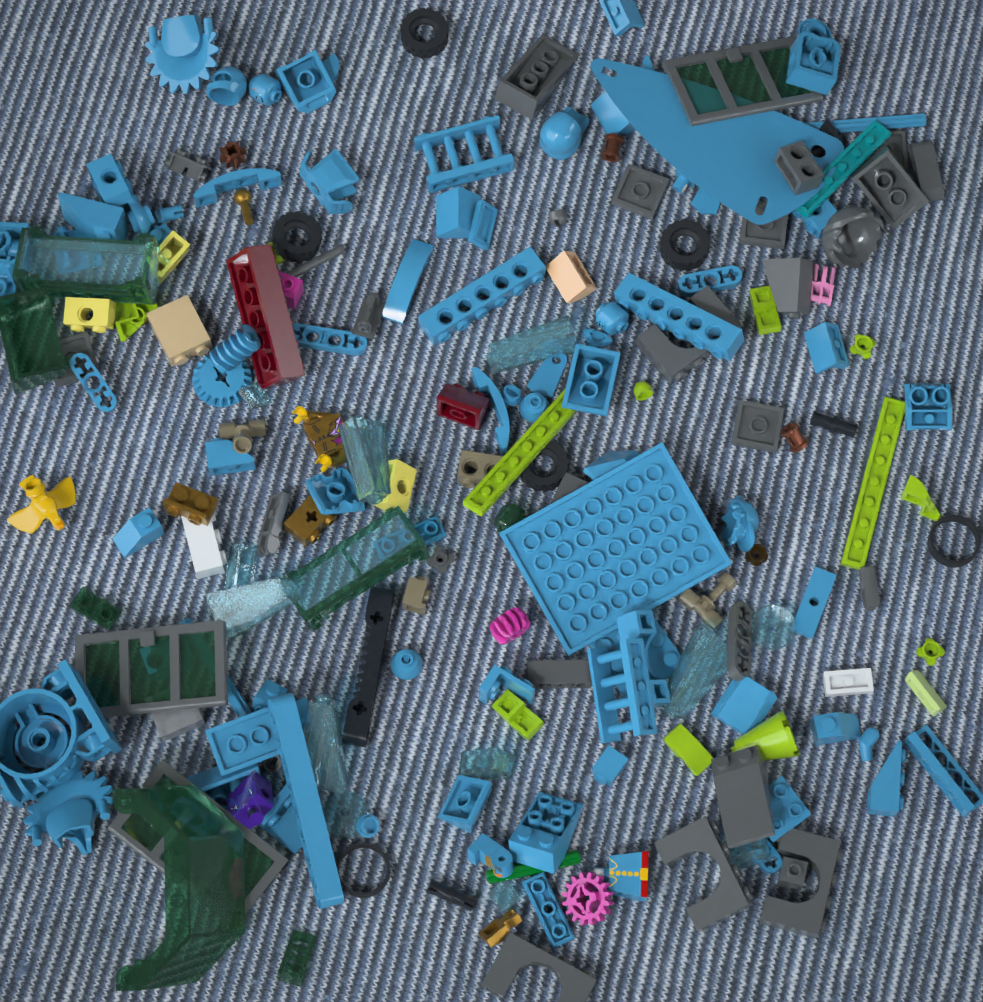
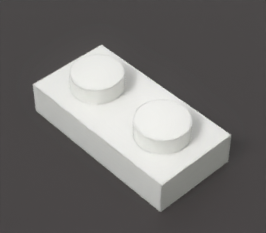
M871 668L823 672L826 697L868 694L874 691Z

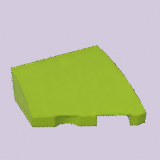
M152 288L114 300L116 303L114 324L121 343L125 342L148 320L146 313L158 308Z
M910 475L900 498L921 506L919 515L938 521L941 515L925 486L919 479Z

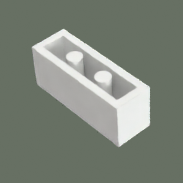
M213 513L208 526L204 524L200 526L194 525L187 520L188 518L181 516L197 579L224 573L223 565L227 564L224 550L219 551L217 544L221 543L222 540L219 529L214 530L212 522L216 521L215 513Z

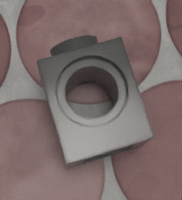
M784 857L779 869L776 886L800 891L804 886L808 862Z

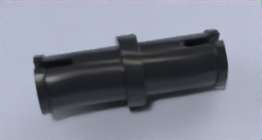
M813 411L809 424L827 429L829 433L833 434L836 432L854 438L858 424L840 420L838 416L834 415L831 417Z
M433 878L426 892L446 900V904L450 905L453 903L470 912L477 899L476 896L474 897L457 890V886L453 885V887H450Z

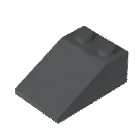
M885 146L852 174L853 180L893 229L929 202L888 146Z

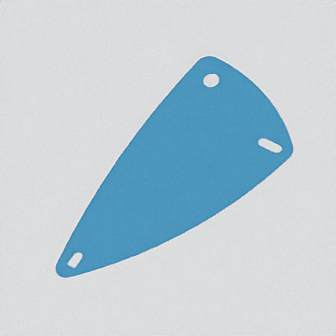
M601 58L593 60L590 64L592 72L613 103L660 155L710 196L755 224H767L802 206L825 185L824 178L827 176L831 177L836 167H833L822 178L818 188L795 196L774 163L780 147L803 141L810 151L815 145L823 147L826 151L824 157L818 158L812 155L816 163L822 168V171L844 151L842 142L837 138L776 111L691 126L668 74ZM603 67L616 71L617 76L611 77L601 73ZM681 78L697 115L727 109L719 90ZM732 95L737 107L755 104ZM761 196H764L768 199L763 215H757L755 209Z

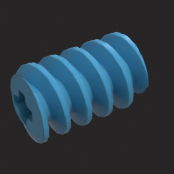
M244 324L242 329H237L235 334L229 335V339H224L222 344H218L216 349L210 350L209 354L212 361L221 370L230 372L234 367L246 360L247 356L249 357L254 351L259 350L261 342L256 331L250 325Z

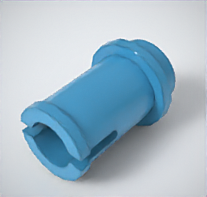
M181 204L162 209L158 207V210H154L157 223L163 224L166 221L184 218Z

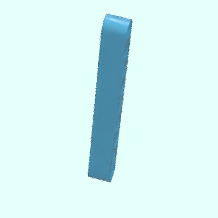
M287 693L268 698V710L317 906L321 910L344 903V895L294 695Z

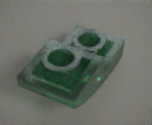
M84 587L80 589L69 605V608L107 631L110 630L122 613L120 609L105 599L99 598Z

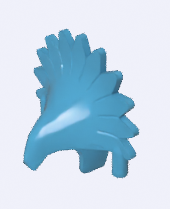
M197 15L164 19L161 40H158L157 27H148L149 42H146L145 46L153 52L146 57L145 61L155 64L150 75H160V87H165L169 84L171 93H176L179 87H181L183 93L188 94L191 85L195 89H201V78L211 80L208 67L218 66L217 61L212 55L221 50L220 47L212 44L218 37V33L213 31L212 18L203 19L204 28H202L201 19Z
M79 770L66 783L50 788V791L47 793H38V803L27 806L26 809L31 815L23 820L25 825H30L25 833L27 836H32V844L40 846L42 844L41 833H47L59 848H63L62 839L66 838L76 844L82 855L91 853V836L94 835L95 819L99 811L101 819H109V805L114 802L113 798L108 796L113 791V787L111 785L105 786L108 781L107 778L103 776L96 779L97 774L95 771L90 772L84 777L82 771Z

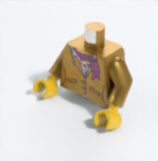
M297 406L291 412L298 415L294 419V423L299 424L304 421V432L318 458L315 464L320 463L322 466L321 472H326L328 468L343 465L353 448L351 435L361 431L357 419L355 418L344 423L338 413L308 411L302 406Z

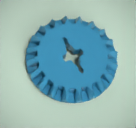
M205 355L203 360L198 361V365L194 369L192 377L193 387L198 397L211 406H232L240 402L248 394L252 383L251 370L247 362L243 361L234 367L233 370L227 372L221 370L212 361L210 355ZM217 372L222 376L227 375V385L225 384V382L223 383L221 380L217 382Z

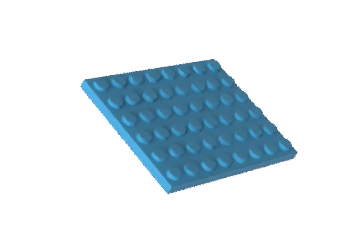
M663 442L499 533L568 656L618 629L617 617L634 610H652L732 565L731 560Z

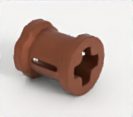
M615 133L605 135L606 145L601 153L602 159L608 162L620 161L619 152L625 140L621 135Z
M796 422L786 425L780 431L781 436L785 437L788 441L789 449L792 453L804 449L809 443L808 439L803 437L799 431V425Z

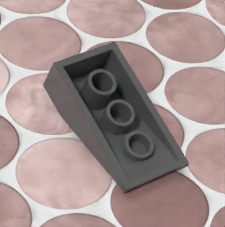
M542 34L500 79L495 100L532 120L578 59L579 54Z
M757 745L711 759L713 779L728 848H734L774 836L775 828L767 765Z

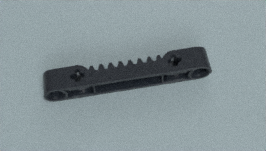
M371 585L365 613L366 637L362 647L363 655L360 656L361 664L359 665V674H357L358 682L355 683L356 692L353 694L354 699L350 701L347 709L342 744L367 747L395 589ZM376 618H380L381 620L378 622V624H374L373 622L376 620ZM359 708H364L361 715H357Z

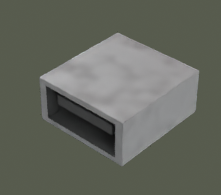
M187 681L181 683V699L194 698ZM170 689L146 698V703L170 701ZM199 708L151 713L163 742L205 725Z

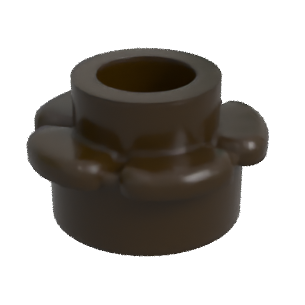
M754 544L751 550L745 553V558L753 566H760L767 561L768 554L763 545Z

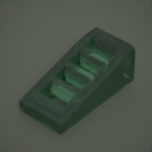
M293 929L278 970L279 981L299 987L302 986L317 936ZM300 941L303 943H307L308 947L295 944V942ZM292 951H298L304 953L305 955L301 956L298 954L292 953ZM289 961L299 962L301 966L289 963Z

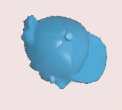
M740 495L732 499L728 505L727 513L720 518L726 523L722 530L721 539L726 546L731 547L737 543L742 552H748L755 542L754 533L759 526V516L752 504L743 500V497Z

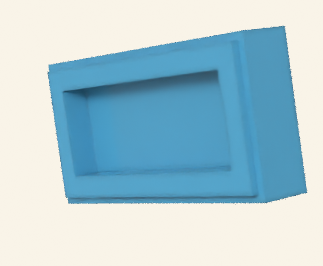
M484 200L477 201L468 241L482 250L489 249L498 209Z

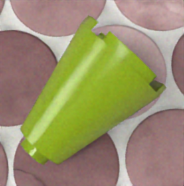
M784 710L774 714L734 740L735 746L731 747L732 752L757 745L765 761L800 755Z

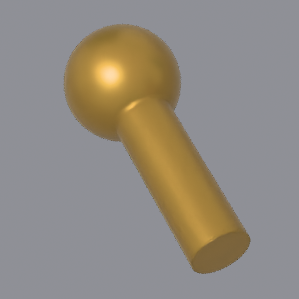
M242 188L235 192L234 201L241 207L245 225H252L253 218L249 206L252 196L247 189Z

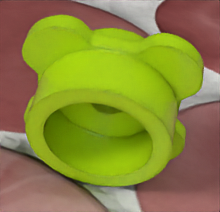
M857 334L854 337V345L850 347V352L853 355L858 354L864 359H869L871 357V350L875 347L876 342L866 335Z
M932 638L926 639L925 644L916 650L917 656L922 657L928 666H934L936 660L945 653L944 649Z

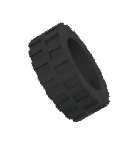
M430 8L415 9L403 18L400 27L402 46L412 56L422 59L432 58V56L439 55L445 49V45L448 43V24L444 16H441L438 11ZM422 24L432 26L435 30L434 38L429 42L418 41L414 37V30L417 26Z
M299 211L287 212V214L281 215L275 222L271 236L272 247L275 249L276 254L280 255L282 259L293 263H302L314 257L319 250L322 240V229L319 227L318 221L316 222L315 218L307 215V213H300ZM292 228L301 229L307 234L308 240L302 246L291 245L286 239L287 231Z
M686 219L676 220L674 223L669 224L666 230L664 229L660 241L661 257L665 260V263L679 271H692V269H696L700 264H703L708 256L710 238L707 235L706 229L700 223ZM680 236L691 237L696 244L695 250L688 255L679 254L674 248L676 238Z
M550 441L537 456L547 455L551 457L555 464L553 472L546 476L538 475L534 472L531 462L520 474L521 481L528 488H532L537 492L555 490L556 487H559L565 473H568L569 459L567 458V452L556 441Z

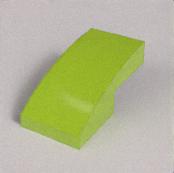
M770 286L749 289L752 310L759 335L781 332L782 326Z
M508 689L492 705V708L527 741L544 726L543 720L525 706V703Z
M681 723L662 739L675 756L680 757L695 776L701 774L712 763L711 759L713 757Z

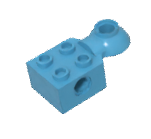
M810 18L800 23L798 37L790 48L786 83L827 95L837 81L841 45L832 39V33L824 22Z
M108 154L87 163L92 185L100 201L124 208L125 215H127L133 231H139L142 237H145L151 225L155 223V220L148 205L142 206L138 197L133 194L132 186L128 178H125L119 160L114 161L112 155Z
M0 222V308L8 306L13 300L16 293L14 280L26 276L35 241L29 223Z

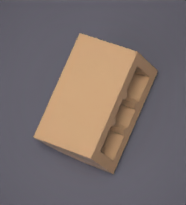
M563 251L546 265V270L566 303L581 300L597 289L575 252Z

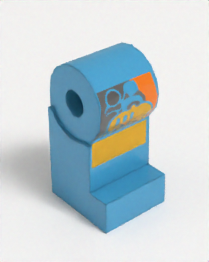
M484 833L467 849L468 861L475 866L482 862L491 868L494 875L499 878H506L512 874L514 869L512 854Z

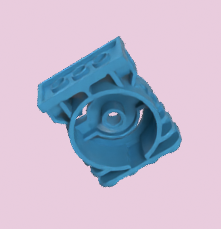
M66 659L57 664L59 669L44 677L41 689L19 691L6 698L0 704V785L2 786L0 793L6 802L10 801L13 807L17 806L22 809L25 807L24 802L27 800L35 801L38 799V793L42 791L47 793L50 791V788L66 783L77 774L85 760L96 762L111 752L117 754L123 750L81 675ZM75 695L76 703L70 706L66 700ZM41 706L45 714H54L63 718L72 731L71 739L66 727L58 719L48 715H40L36 707ZM88 720L92 724V728L89 730L85 723ZM16 721H18L21 726L19 730L15 724ZM46 737L45 744L38 747L39 740ZM14 740L15 750L20 760L33 769L44 771L38 773L30 772L19 764L14 753Z

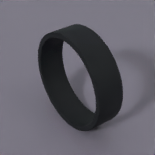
M948 515L942 517L933 525L928 535L927 544L930 554L938 563L947 567L957 568L967 565L974 559L981 545V536L978 528L971 520L960 515ZM945 522H958L965 525L974 535L976 542L975 552L969 558L961 561H952L944 558L933 545L932 535L934 529Z
M366 842L355 843L347 847L337 860L336 866L341 887L345 892L354 897H372L381 892L389 880L390 867L388 858L374 844ZM359 848H369L378 852L385 860L387 866L386 876L382 884L376 889L365 893L355 892L346 887L339 875L340 865L344 857L349 852Z

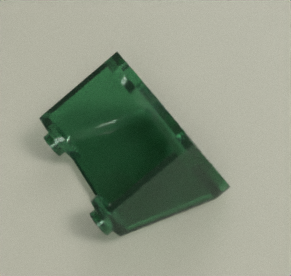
M47 286L0 296V333L15 394L24 393L67 374L66 369L70 368L68 355L63 356L52 312V308L56 307L53 294H48Z

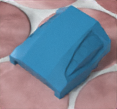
M903 384L906 430H952L950 384Z

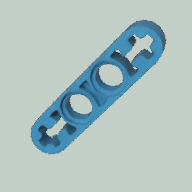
M293 323V331L299 347L360 356L367 350L366 337L354 335L350 331ZM300 331H303V333H302V339H303V340H300V338H299V335L301 336ZM309 333H317L319 335L318 340L315 342H309L306 337ZM332 336H338L341 339V343L336 346L329 344L328 341ZM345 338H348L347 347H344ZM356 340H359L361 344L358 348H354Z

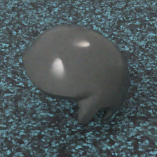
M855 206L845 207L835 212L826 223L822 232L823 249L828 259L833 264H838L841 267L847 265L858 269L861 263L869 260V254L877 249L876 241L883 237L880 227L884 230L882 219L874 216L873 212L868 209Z

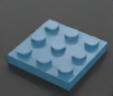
M654 618L657 634L649 644L648 661L656 676L667 679L684 668L686 662ZM614 630L589 644L588 647H607L608 653L620 650L619 630ZM622 659L610 662L612 676L624 673ZM626 683L615 685L623 698L628 697Z

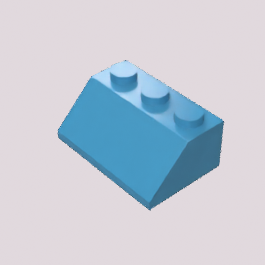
M256 763L221 776L220 770L216 766L189 776L187 779L226 809L222 801L253 770L260 774ZM201 804L196 812L203 831L214 828L208 822L213 812Z

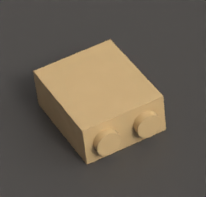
M188 294L146 313L149 324L171 367L183 365L190 358L196 355L202 356L208 353L209 349L213 348L211 339Z

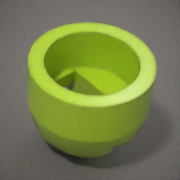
M639 381L635 384L633 391L636 400L643 401L653 395L652 388L648 382Z

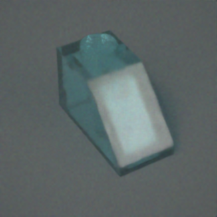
M497 748L461 752L458 775L488 780L512 779L515 755Z

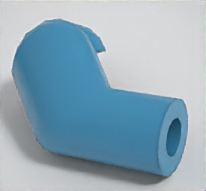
M874 727L867 728L858 739L861 761L873 760L872 747L879 739V731Z

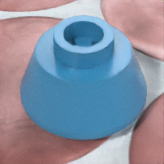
M530 393L521 399L519 412L525 420L535 422L550 404L545 396L539 393Z
M408 648L398 650L392 656L390 662L393 674L403 680H410L418 676L423 665L421 656L415 650Z

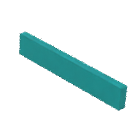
M874 120L823 170L825 176L833 167H836L831 177L827 176L824 178L825 185L810 200L797 208L796 211L808 219L891 137L892 133L878 121Z

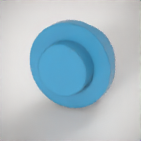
M506 385L500 390L506 405L516 406L521 402V390L517 386Z
M363 814L356 822V830L364 838L375 836L380 828L379 821L373 814Z

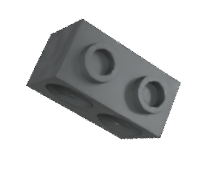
M803 141L779 148L774 163L795 196L818 188L824 174L822 168L816 163L811 151L805 146Z

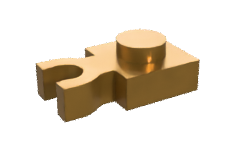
M510 908L502 918L494 919L479 931L478 934L492 948L494 945L503 942L505 937L511 933L509 929L517 926L523 920L517 912L515 913Z

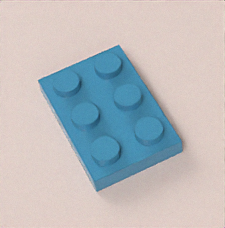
M268 707L205 730L221 776L279 755Z

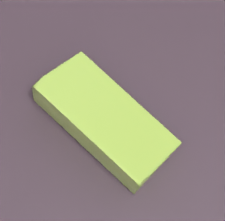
M919 670L908 673L905 682L932 716L935 717L946 709V704Z

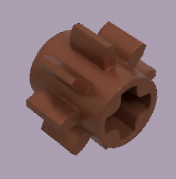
M227 141L224 147H220L222 155L219 156L221 163L226 161L227 169L230 167L239 169L241 162H246L244 156L246 148H240L239 141L236 143Z

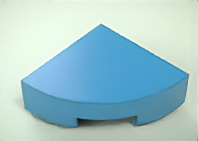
M333 53L322 62L332 83L335 82L339 73V61Z
M592 328L583 330V335L591 347L602 349L613 344V340L606 333Z

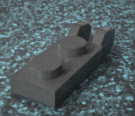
M286 492L270 496L256 549L258 555L262 557L268 556V554H275L279 548L280 542L278 537L283 530V519L289 509L290 494Z

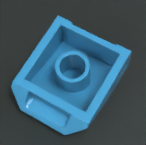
M316 50L275 71L284 90L299 112L308 114L330 103L336 93V89Z

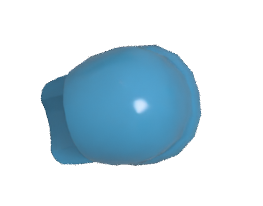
M571 107L551 115L540 130V146L544 153L554 159L564 160L570 158L580 146L582 134L589 124L588 117L578 113Z

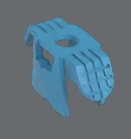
M336 149L312 169H309L307 165L311 159L312 151L308 150L301 162L299 172L306 186L329 214H345L352 211L353 204L350 201L337 200L356 193V188L353 184L359 181L357 174Z

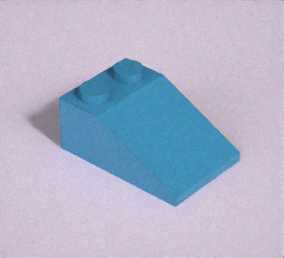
M59 192L58 198L64 220L82 232L103 251L120 254L129 232L124 208Z
M576 344L562 408L607 417L619 366L620 352Z

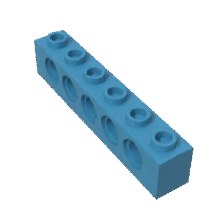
M530 246L419 315V326L433 345L439 342L444 343L451 337V334L456 331L465 330L475 319L480 320L484 318L491 309L495 307L500 308L507 302V299L512 296L521 295L532 284L540 283L544 279L546 266ZM518 272H523L526 275L523 277H518L515 274ZM503 283L507 287L502 289L498 288L497 285ZM481 295H486L489 298L487 300H481L478 297ZM468 307L470 308V310L467 312H463L460 310V308ZM444 318H448L451 320V322L445 324L442 323L441 320Z
M631 273L626 275L614 292L617 304L624 310L635 313L641 320L653 322L659 329H666L681 340L686 339L692 342L698 349L702 350L704 348L710 351L718 359L723 358L730 362L745 341L742 329Z

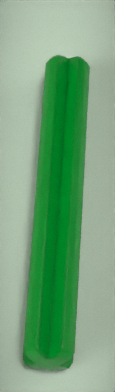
M579 851L566 852L565 858L558 869L580 864L581 857ZM517 863L513 864V872L506 878L495 876L492 869L486 871V877L489 884H495L546 871Z

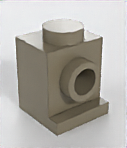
M421 576L409 577L402 601V610L421 615L426 614V604L424 603L428 604L431 590L428 589L429 580Z

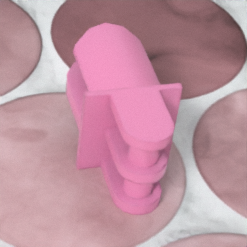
M814 264L811 301L817 302L818 305L825 303L830 307L836 267L831 268L829 280L826 283L828 266L823 265L819 281H817L819 264Z

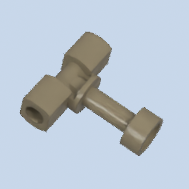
M265 419L249 420V424L235 425V422L219 423L220 438L233 439V448L237 453H248L252 447L251 437L266 435Z
M723 572L717 578L719 584L708 596L701 595L699 597L689 588L678 599L689 611L694 609L702 616L701 621L712 631L723 621V618L714 611L716 608L714 602L725 590L731 592L737 585L736 580L727 572Z

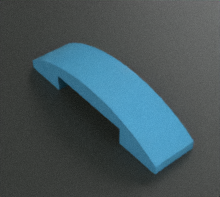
M262 168L242 169L226 173L204 184L193 194L196 208L217 203L216 194L259 183L261 191L282 186L281 174L279 171Z
M416 239L411 241L392 283L382 318L403 325L411 306V299L424 267L428 264L434 245Z
M473 367L471 368V377L476 390L484 395L488 394L499 421L500 427L495 428V439L502 456H504L508 452L510 434L509 417L505 403L491 379L479 368Z

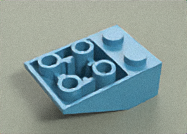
M539 792L509 839V850L513 861L555 874L565 858L583 810V804Z

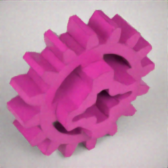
M580 872L579 876H572L571 880L573 883L565 884L569 889L568 892H562V895L567 897V901H564L562 905H568L569 907L566 914H573L572 921L580 920V925H588V923L596 925L597 921H604L605 917L603 914H611L608 905H614V902L609 900V896L614 895V892L607 889L611 885L610 882L603 883L604 876L596 877V872H588V874L587 872Z

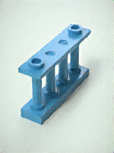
M499 115L486 116L475 122L430 134L422 133L414 138L415 152L424 151L431 172L427 176L429 194L514 171L512 153L503 154L495 131L500 129ZM487 133L495 156L494 158L482 160L474 136ZM466 138L473 164L462 166L453 141ZM445 144L452 165L451 170L444 172L439 171L432 147Z
M643 638L620 640V650L609 653L607 647L587 649L601 743L620 742V733L632 730L634 736L658 733ZM622 659L624 673L612 676L610 662ZM626 683L628 697L615 700L613 686ZM629 707L631 721L619 723L617 709Z

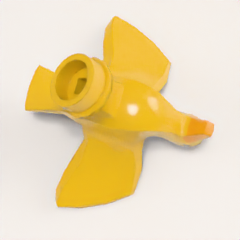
M34 475L20 482L19 486L25 490L26 496L31 499V503L29 506L10 515L7 521L17 529L32 534L40 527L42 521L47 518L57 531L62 530L65 527V522L59 516L57 510L68 508L75 504L76 493L72 478H64L51 491H45V483L39 478H35Z

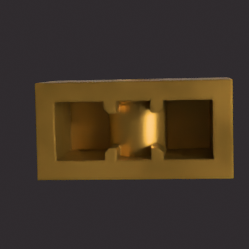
M310 494L284 522L285 531L307 547L310 543L314 544L320 538V532L326 526L330 527L335 522L337 514H321Z

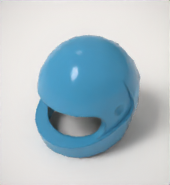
M225 66L220 68L212 76L213 82L207 85L206 94L209 99L225 106L235 105L241 100L247 90L245 75L235 67Z

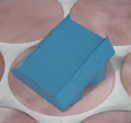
M338 468L332 472V476L326 477L318 474L314 475L311 479L305 480L307 489L321 514L329 515L365 511L363 492L354 475L350 474L348 470Z
M749 677L738 682L732 679L711 712V715L743 735L762 723L775 703L777 696L773 691H769Z

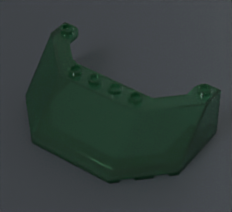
M195 785L117 787L113 789L115 809L122 814H139L164 838L166 939L148 958L135 959L134 965H125L119 969L116 975V991H141L196 983L246 931L244 832Z

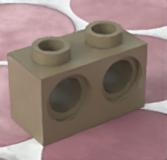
M462 450L457 483L466 488H474L503 456ZM469 467L475 468L477 470L474 474H468L465 472V470Z

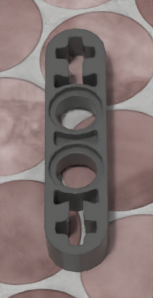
M743 601L732 605L728 613L727 672L737 682L748 677L751 672L752 611L748 604Z

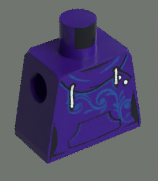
M253 770L222 803L235 819L248 829H251L255 825L261 824L264 816L274 806L272 785Z

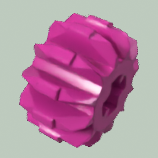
M521 607L507 610L491 622L490 630L492 636L499 644L513 642L529 629V617L525 611L523 612Z

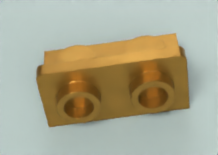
M175 482L168 499L164 498L163 505L166 512L171 516L179 517L180 515L188 518L187 520L194 525L200 526L204 524L208 526L219 500L216 497Z

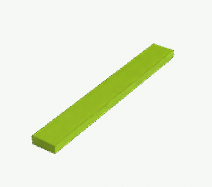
M565 389L463 500V506L482 517L577 412L576 410L562 408Z
M884 397L840 564L842 566L856 570L865 567L905 412V401Z

